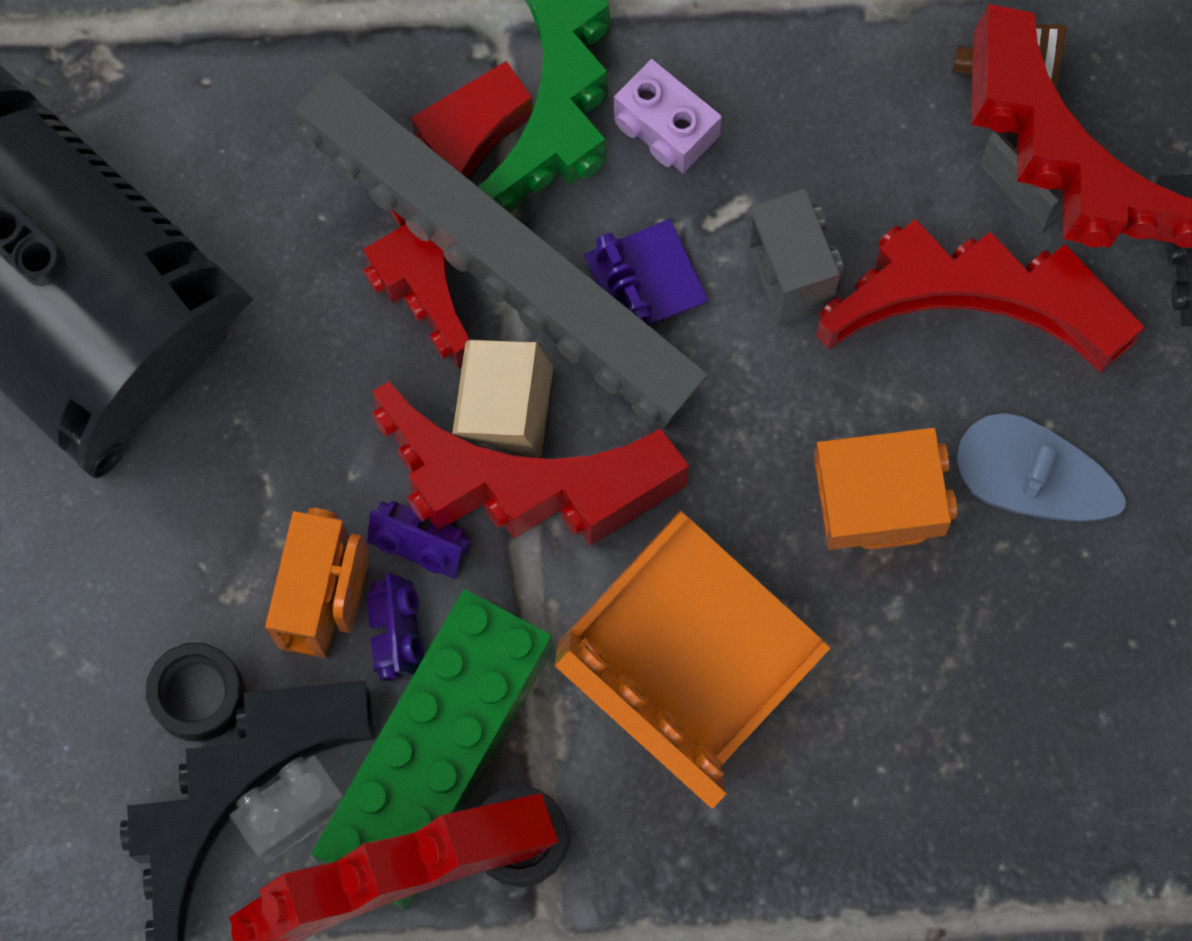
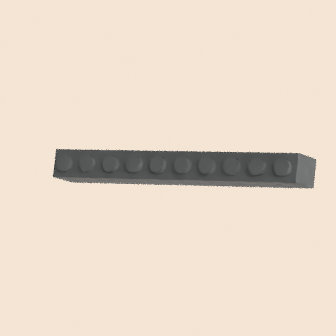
M332 68L294 108L292 128L302 144L311 150L318 148L331 159L333 167L340 175L350 181L356 179L369 190L370 197L378 206L387 211L393 209L404 218L407 227L416 237L423 241L431 240L444 251V257L453 267L462 272L468 270L479 279L483 290L491 298L498 302L506 301L517 310L520 320L529 329L537 333L544 332L557 343L558 351L566 359L576 364L580 362L592 371L595 381L611 394L619 393L630 402L633 412L642 421L650 425L657 424L664 430L699 388L707 376L704 370Z

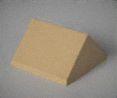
M469 340L465 343L452 435L532 458L542 457L554 366L537 342Z

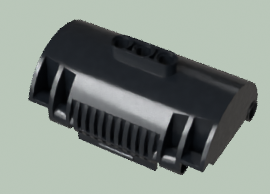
M0 64V236L6 226L17 223L16 230L11 236L0 239V390L51 440L73 458L82 470L92 478L99 479L115 468L123 458L126 451L123 444L227 339V332L232 322L254 299L215 262H212L188 237L135 190L131 184L122 178L117 171L110 167L103 158L97 155L90 146L85 144L76 133H73L51 110H48L21 82ZM51 255L47 267L41 271L34 272L37 260L42 256Z

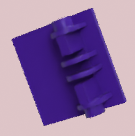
M671 219L621 239H615L613 233L604 234L596 240L598 245L596 249L583 254L595 283L648 326L708 302V298Z

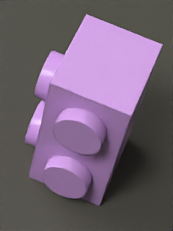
M652 58L614 96V120L617 126L627 136L631 138L638 136L649 145L650 152L662 165L666 167L673 165L682 174L721 136L722 116Z

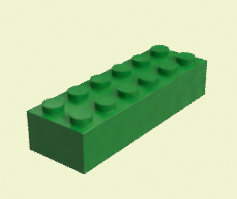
M463 589L311 852L314 859L320 864L335 862L362 844L415 833L441 815L462 811L554 649L552 635ZM415 894L391 903L406 911Z

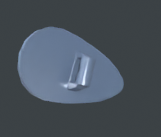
M1008 413L985 416L971 425L959 442L956 463L960 479L972 495L988 505L1018 514L1067 522L1101 521L1120 515L1125 508V496L1113 478L1097 462L1051 430L1023 416Z

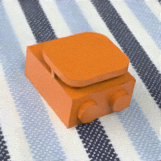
M935 428L816 443L814 463L828 550L858 546L872 550L919 544L927 538L945 536L951 520L957 518L954 491L945 489L943 472L949 471L948 451L945 443L937 442Z
M309 508L307 514L296 511L292 513L265 625L267 632L279 650L327 659L335 623L341 632L351 633L353 631L368 570L369 550L363 535L352 533L349 537L343 521L338 520L337 514L331 511Z

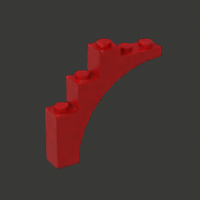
M988 4L973 32L971 125L989 128L995 132L1017 134V182L1036 185L1041 189L1063 190V240L1080 242L1088 247L1110 248L1119 234H1125L1134 239H1153L1174 243L1183 248H1192V199L1179 195L1139 175L1115 159L1085 131L1065 106L1047 73L1038 45L1035 13Z
M505 61L412 116L411 122L414 136L471 181L480 164L498 144L530 119L533 111L532 97L508 62ZM391 209L389 212L399 228L363 249L367 267L362 269V272L376 294L384 291L392 304L403 298L411 314L418 322L425 318L433 330V333L428 336L437 353L443 360L450 356L458 369H460L463 363L465 343L470 339L455 313L451 300L444 251L431 240L423 241L416 237L407 227L406 220Z
M915 219L903 229L899 225L895 226L881 238L878 243L880 248L875 264L877 268H873L863 275L855 285L857 290L845 300L837 297L819 313L821 319L819 320L816 337L829 350L857 331L893 316L928 309H971L1005 315L1040 328L1073 348L1101 373L1136 344L1145 327L1066 244L1053 254L1048 250L1042 252L1025 269L1006 247L989 232L979 241H976L974 238L968 239L951 257Z
M389 381L372 391L375 410L371 412V416L383 436L387 437L392 434L400 445L397 449L398 455L410 472L411 494L407 496V500L416 516L421 521L428 518L437 532L479 506L484 505L485 511L497 528L505 526L515 539L560 511L568 529L574 535L581 533L588 544L592 546L687 486L689 465L661 429L626 446L590 456L559 459L511 456L475 446L442 430L412 408Z
M540 793L441 815L415 833L362 844L338 861L283 873L259 889L261 895L259 898L229 917L232 926V941H302L348 919L421 891L493 868L531 859L559 842L543 796Z

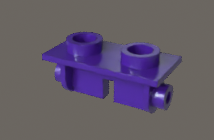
M394 500L390 504L382 501L377 511L371 510L367 534L368 543L377 546L385 553L397 554L418 563L430 572L441 573L456 579L460 557L467 554L472 542V538L465 536V530L448 525L437 532L431 523L428 529L424 531L420 529L423 521L416 516L414 511Z
M388 573L385 574V580L371 582L370 591L366 593L369 627L372 629L386 627L387 634L371 637L373 671L379 673L380 681L399 679V673L413 677L425 654L423 642L418 635L416 614L419 611L420 603L418 594L413 587V582Z

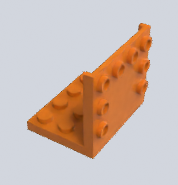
M679 510L557 643L555 667L713 809L727 794L723 780L725 773L720 767L831 648L682 510Z

